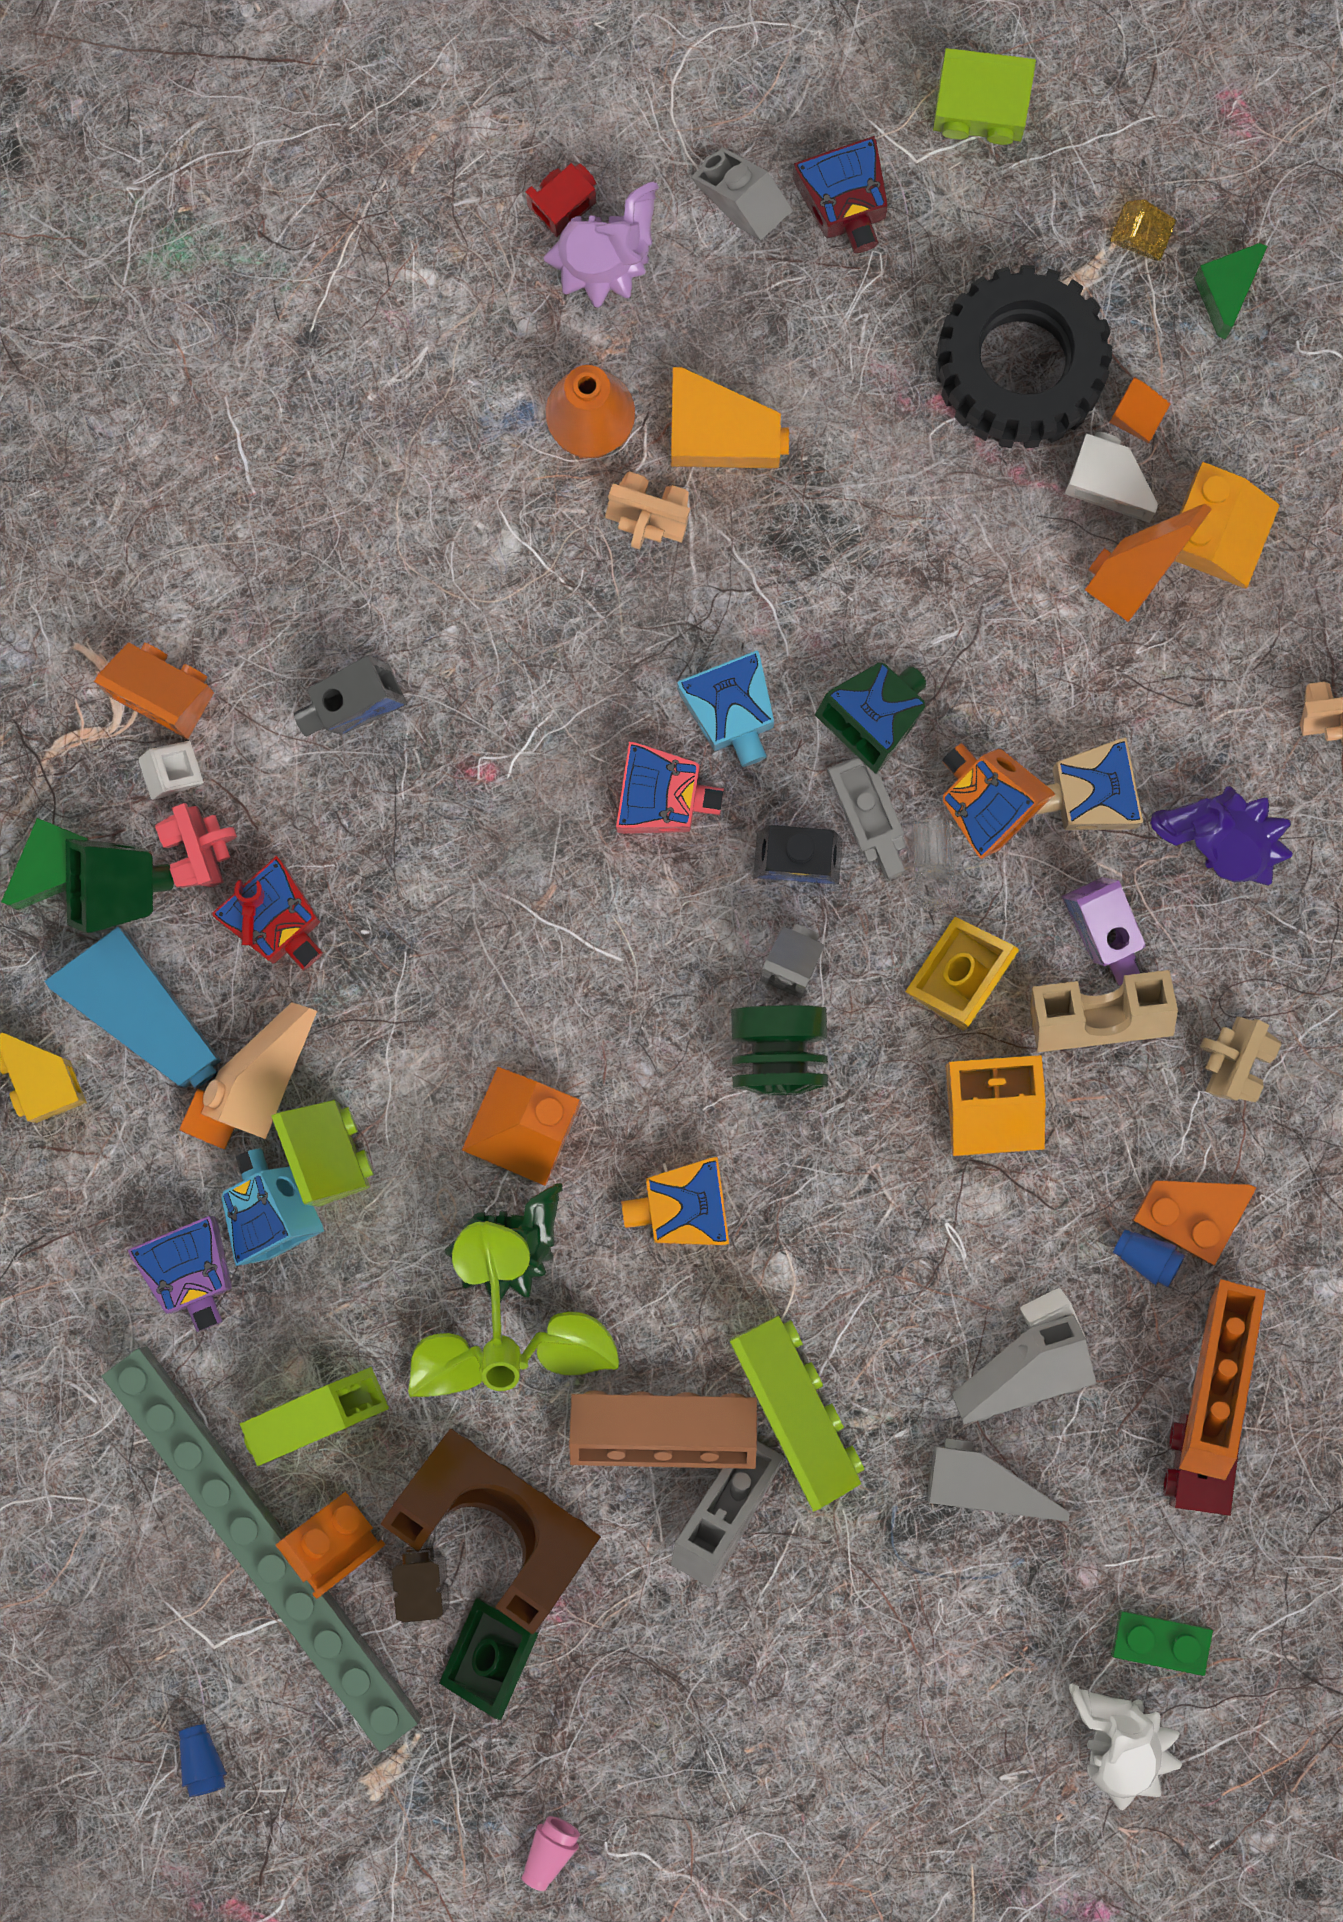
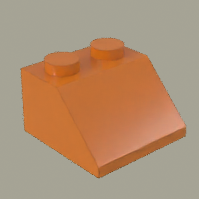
M128 642L98 673L94 682L110 698L188 740L214 694L212 689L205 684L208 677L187 664H183L181 670L166 663L168 655L144 642L141 649Z

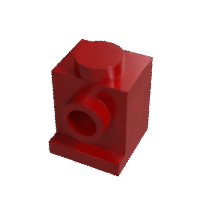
M570 163L562 171L557 168L550 172L539 186L541 188L540 191L537 192L533 186L525 191L527 206L558 237L571 219L576 216H582L597 203L594 188L597 183L582 164L579 163L574 166Z

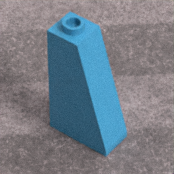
M116 927L44 981L50 990L178 1086L186 1088L192 1084L196 1089L217 1074L214 1067L222 1060L128 933L122 928Z

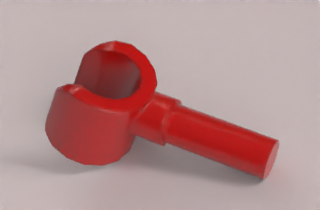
M241 879L236 882L234 887L235 896L242 906L241 945L253 946L254 916L256 908L263 903L265 897L263 888L258 880L256 883L257 892L251 898L242 897L243 882Z

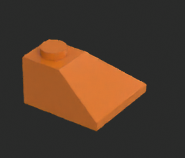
M497 1067L462 1151L546 1186L582 1102L575 1097L542 1083Z

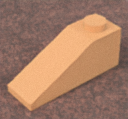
M291 1002L218 1071L215 1080L211 1081L203 1096L204 1108L201 1114L266 1139L273 1122L271 1115L277 1113L317 1011Z

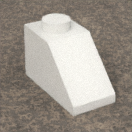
M1096 432L1093 436L1086 433L1064 494L1150 523L1156 513L1158 503L1130 448L1120 445L1121 440L1113 435Z

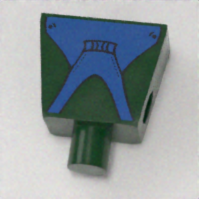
M878 662L827 692L815 716L877 774L912 730L926 708L925 701L918 695L926 687V679L915 667L909 666L897 675L885 663Z

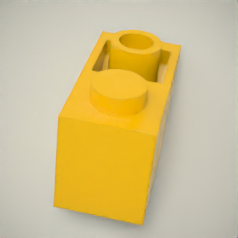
M0 1033V1072L3 1075L9 1073L15 1089L10 1091L9 1095L19 1117L25 1115L28 1122L38 1123L87 1103L70 1060L14 1036Z

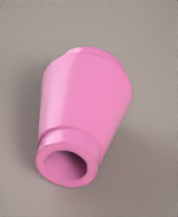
M552 1816L547 1817L544 1824L537 1825L525 1865V1871L521 1877L524 1883L538 1891H546L549 1884L579 1848L577 1840L580 1833L574 1826Z

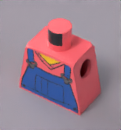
M629 742L616 824L617 833L690 832L693 812L720 815L724 788L697 785L700 764L636 742Z

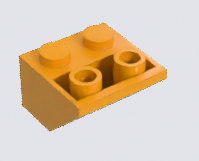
M1042 1055L948 1062L945 1065L952 1156L1045 1149L1046 1100Z

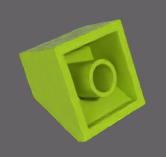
M946 48L939 78L933 131L942 132L943 136L950 139H966L971 135L987 137L988 142L998 145L1012 144L1013 141L1021 142L1026 126L1036 59Z

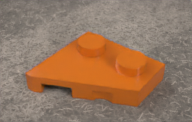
M1155 1180L1148 1189L1132 1222L1177 1245L1206 1263L1215 1266L1252 1198L1256 1187L1247 1184Z

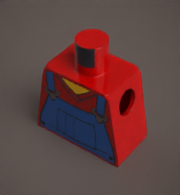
M276 856L243 885L242 897L251 898L256 894L257 880L260 882L265 896L263 903L256 908L253 946L250 947L272 964L276 963L287 953L304 971L323 954L322 950L307 935L321 921L286 865ZM234 893L211 914L216 920L242 939V906Z

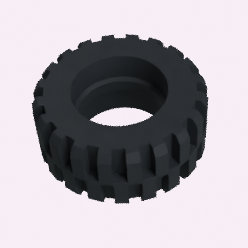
M1021 265L1019 273L1011 274L1008 267L995 270L992 279L987 280L982 276L971 283L969 292L967 294L961 293L953 303L950 314L945 318L937 346V365L935 368L937 382L942 383L943 387L941 396L946 406L953 405L955 408L954 418L963 427L968 423L976 428L974 435L984 441L990 435L1000 439L999 446L1012 448L1014 442H1024L1025 449L1039 447L1041 440L1045 439L1053 443L1062 439L1067 430H1075L1084 422L1087 414L1093 410L1103 391L1110 373L1108 371L1109 365L1112 361L1113 346L1108 344V337L1111 333L1106 319H1099L1098 313L1101 307L1094 297H1090L1087 300L1082 297L1081 293L1084 287L1074 279L1068 285L1058 280L1061 272L1048 268L1046 276L1035 274V265ZM1010 322H1028L1046 329L1059 342L1065 355V368L1060 380L1052 388L1036 394H1019L999 386L990 378L981 362L982 344L989 332L1000 325Z

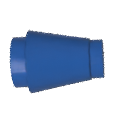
M1127 1229L1123 1231L1113 1251L1114 1254L1121 1257L1123 1261L1152 1284L1157 1286L1160 1283L1168 1288L1185 1258L1184 1254L1176 1250L1177 1245L1136 1232L1133 1233Z
M206 1724L178 1731L180 1737L182 1787H187L189 1797H196L225 1788L223 1776H226L227 1772L210 1734L207 1732Z

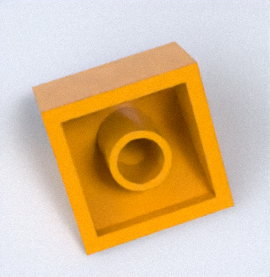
M1202 462L1194 474L1179 514L1202 504H1206L1212 510L1174 561L1247 589L1280 505L1246 478Z

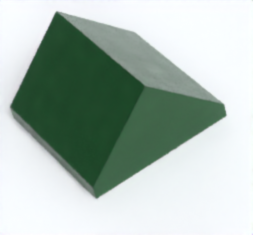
M476 1598L439 1684L494 1719L502 1720L542 1626L540 1625L536 1632L531 1634L495 1608L496 1605Z

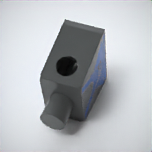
M367 655L311 686L307 691L312 704L294 712V718L305 737L323 728L329 732L342 735L393 712L408 703L389 664ZM343 699V705L340 708V702Z

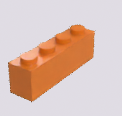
M1220 1279L1214 1291L1207 1312L1179 1469L1226 1480L1237 1459L1266 1290Z

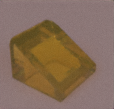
M1145 199L1127 201L1119 215L1110 241L1117 246L1152 260L1161 261L1177 220Z

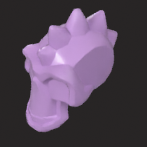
M646 183L631 192L625 200L624 216H609V223L602 222L601 217L589 216V221H582L581 216L571 219L562 230L559 241L543 258L544 262L561 271L562 292L564 294L585 288L593 306L597 308L602 306L610 289L624 298H630L632 277L644 275L646 270L643 265L649 261L647 255L649 245L652 244L651 219L654 210V199H656L655 192L659 189L657 183Z

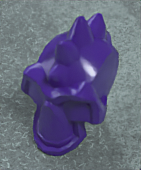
M1227 786L1222 794L1214 798H1205L1173 810H1159L1152 813L1150 824L1162 839L1175 846L1194 840L1196 847L1208 858L1205 861L1206 867L1213 868L1219 878L1234 883L1253 881L1269 886L1273 880V866L1293 856V853L1278 840L1291 826L1290 820L1268 817V798L1264 797L1247 803L1231 786Z

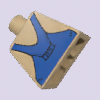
M1127 738L1112 741L1056 762L1053 766L1055 784L1046 785L1055 795L1036 813L1037 815L1060 810L1065 830H1131L1138 828L1143 823Z

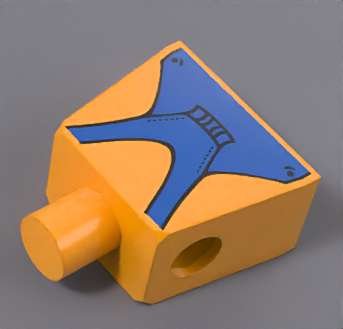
M718 1157L705 1159L646 1178L648 1197L621 1201L625 1228L652 1225L654 1243L729 1245Z

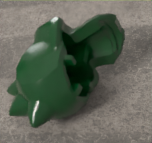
M562 1183L548 1187L530 1198L525 1205L524 1215L512 1214L508 1216L507 1211L503 1210L499 1212V1216L486 1215L485 1212H479L474 1214L463 1226L462 1230L475 1222L488 1221L512 1229L527 1242L530 1251L529 1266L516 1279L499 1280L500 1303L509 1288L524 1298H528L531 1292L532 1277H540L546 1274L543 1262L552 1260L554 1256L551 1252V1247L554 1246V1223L559 1193L563 1191ZM455 1240L445 1248V1254L452 1258ZM462 1280V1287L465 1289L480 1285L468 1284ZM487 1281L484 1285L491 1299L490 1281Z

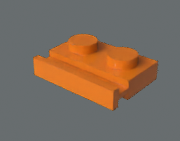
M345 1491L279 1541L276 1547L303 1582L306 1580L315 1590L312 1594L317 1599L386 1544L382 1539L379 1542L370 1531L373 1527Z

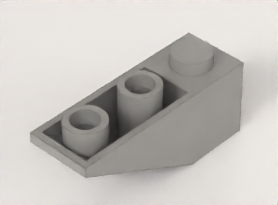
M1074 1314L1029 1328L952 1393L953 1400L963 1424L984 1421L993 1415L1019 1407H1029L1039 1401L1061 1394L1075 1393L1081 1388L1097 1384L1086 1338Z

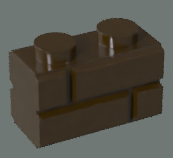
M433 1546L422 1547L419 1552L414 1548L406 1549V1552L402 1553V1560L392 1569L393 1591L398 1592L394 1598L396 1620L401 1621V1623L439 1619L450 1606L448 1584L444 1583L447 1579L446 1557L441 1554H434Z

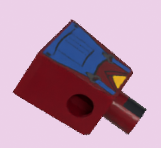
M875 136L794 163L793 181L826 238H833L847 233L854 253L868 251L879 244L872 224L886 218L888 206Z

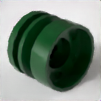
M779 1005L731 1009L732 1041L752 1044V1053L733 1057L732 1066L753 1067V1074L732 1077L733 1089L747 1090L758 1095L778 1096L800 1095L817 1088L828 1087V1074L807 1073V1066L828 1063V1056L807 1052V1043L827 1039L826 1007Z

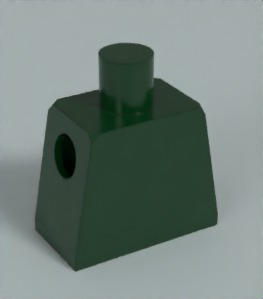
M65 839L67 925L84 933H93L148 917L153 912V892L171 891L174 881L170 872V865H153V856L149 850L130 844Z

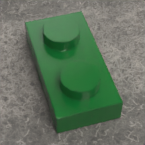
M1119 1610L1111 1656L1127 1661L1205 1676L1213 1630L1207 1627Z

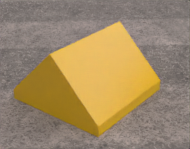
M954 917L905 992L964 1031L969 1027L1019 949L968 922Z

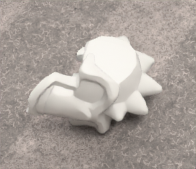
M1070 1684L1069 1691L1082 1721L1089 1729L1096 1730L1094 1740H1088L1087 1743L1088 1749H1091L1090 1762L1087 1765L1089 1777L1101 1791L1108 1793L1120 1810H1124L1137 1795L1160 1797L1162 1791L1159 1775L1178 1770L1182 1766L1181 1761L1167 1751L1179 1738L1180 1733L1176 1730L1160 1727V1714L1158 1712L1144 1714V1704L1139 1699L1131 1702L1130 1700L1112 1698L1088 1692L1086 1689H1079L1078 1685Z

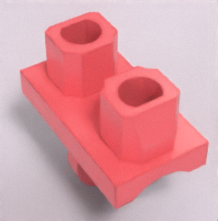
M186 803L172 807L174 815L156 824L155 828L164 848H171L182 843L185 845L188 858L170 864V872L176 887L185 888L198 885L214 887L224 883L217 862L230 858L226 843L237 837L234 827L220 829L216 815L208 816L202 820L198 806L188 807Z

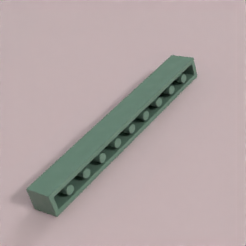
M137 1348L101 1376L377 1750L381 1753L416 1726L422 1716L331 1593L327 1591L316 1599L312 1594L315 1590L307 1580L303 1582L276 1547V1544L285 1538L287 1534L149 1348Z

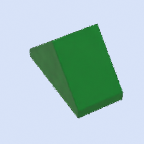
M1257 243L1200 265L1194 281L1218 337L1226 339L1233 328L1268 246Z

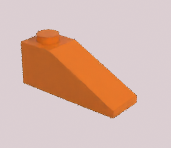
M1202 504L1125 537L1112 553L1104 548L1088 569L1095 576L1085 588V591L1129 622L1212 508Z

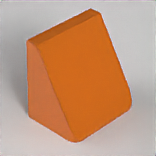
M1134 377L1109 423L1149 444L1171 403L1143 381Z
M197 1089L179 1131L225 1150L235 1127L201 1114L204 1108L203 1096L205 1091Z

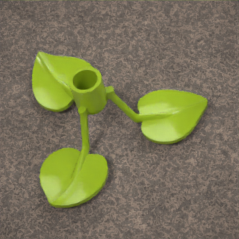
M488 1221L475 1222L464 1228L456 1238L452 1251V1263L457 1275L465 1283L475 1285L490 1281L493 1338L484 1346L483 1351L480 1346L469 1348L467 1341L463 1337L452 1333L434 1334L424 1338L414 1348L411 1357L408 1393L409 1397L447 1395L471 1389L482 1382L488 1388L495 1391L510 1390L519 1382L520 1369L528 1368V1360L536 1348L540 1363L547 1370L560 1375H582L603 1369L617 1370L619 1368L618 1352L611 1334L597 1319L581 1312H563L552 1316L547 1325V1333L537 1332L524 1352L520 1354V1348L514 1340L508 1336H503L501 1333L499 1280H513L525 1272L530 1261L529 1247L524 1238L512 1229Z

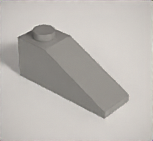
M794 924L792 930L783 926L762 968L760 981L802 998L825 946L817 941L819 934L798 924Z
M945 1438V1446L933 1445L927 1501L929 1503L1069 1522V1511L982 1452L972 1450L973 1441Z
M757 1441L756 1469L722 1468L676 1540L671 1565L711 1588L734 1552L781 1466L784 1456Z

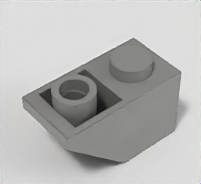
M724 147L708 156L702 163V167L691 176L694 183L738 228L759 240H762L793 211L768 171Z

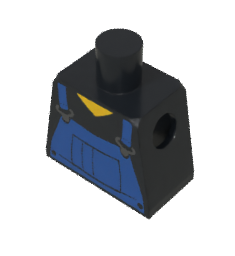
M768 825L757 832L753 878L839 885L843 839L834 830Z

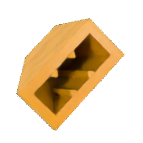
M673 367L671 467L779 468L780 455H789V427H781V413L683 367Z

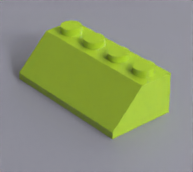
M777 1315L729 1339L813 1512L861 1485L862 1483L857 1474L865 1469L853 1445L844 1449L837 1434L838 1431L844 1429V1426L833 1404L831 1403L824 1407L816 1392L817 1389L823 1387V1383L812 1361L803 1365L795 1349L803 1345L793 1322L789 1320L783 1323L780 1316Z

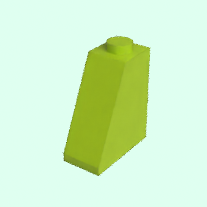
M369 1367L240 1423L244 1434L245 1446L249 1453L253 1455L258 1467L389 1409V1406L372 1367Z

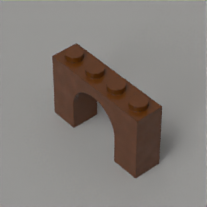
M450 1428L394 1502L380 1525L419 1552L441 1520L454 1510L475 1507L488 1510L501 1517L516 1533L521 1544L523 1558L519 1573L495 1608L531 1634H534L551 1612L601 1536L590 1529L584 1521L575 1518L551 1501L546 1494L536 1490L519 1478L510 1468L500 1464L480 1450L471 1440L462 1437Z

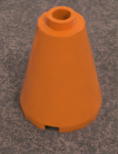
M582 365L573 369L555 385L547 400L546 422L551 435L564 451L580 458H600L607 455V453L615 450L627 441L634 426L635 405L626 385L613 374L593 365Z

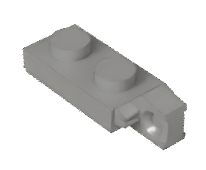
M858 757L828 768V776L861 854L864 853L867 863L878 860L886 881L904 875L905 869L898 851L906 848L903 840L905 834L879 772L875 774Z

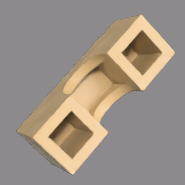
M1170 970L1124 975L1123 984L1120 988L1100 996L1081 994L1078 981L1032 987L1030 1014L1037 1053L1174 1036L1178 1008Z

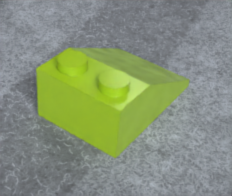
M332 1100L271 1115L305 1205L321 1207L371 1188L367 1177L374 1175L373 1168L365 1149L357 1152L351 1135L357 1133L358 1129L349 1106L341 1109L340 1103Z

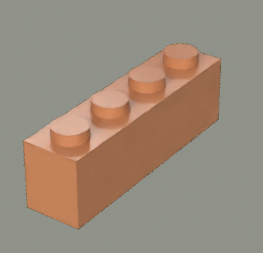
M597 1390L587 1391L583 1394H571L570 1465L756 1469L757 1397H745L738 1393H728L721 1397L699 1396L691 1392H683L675 1396H658L644 1391L633 1392L629 1395H608Z

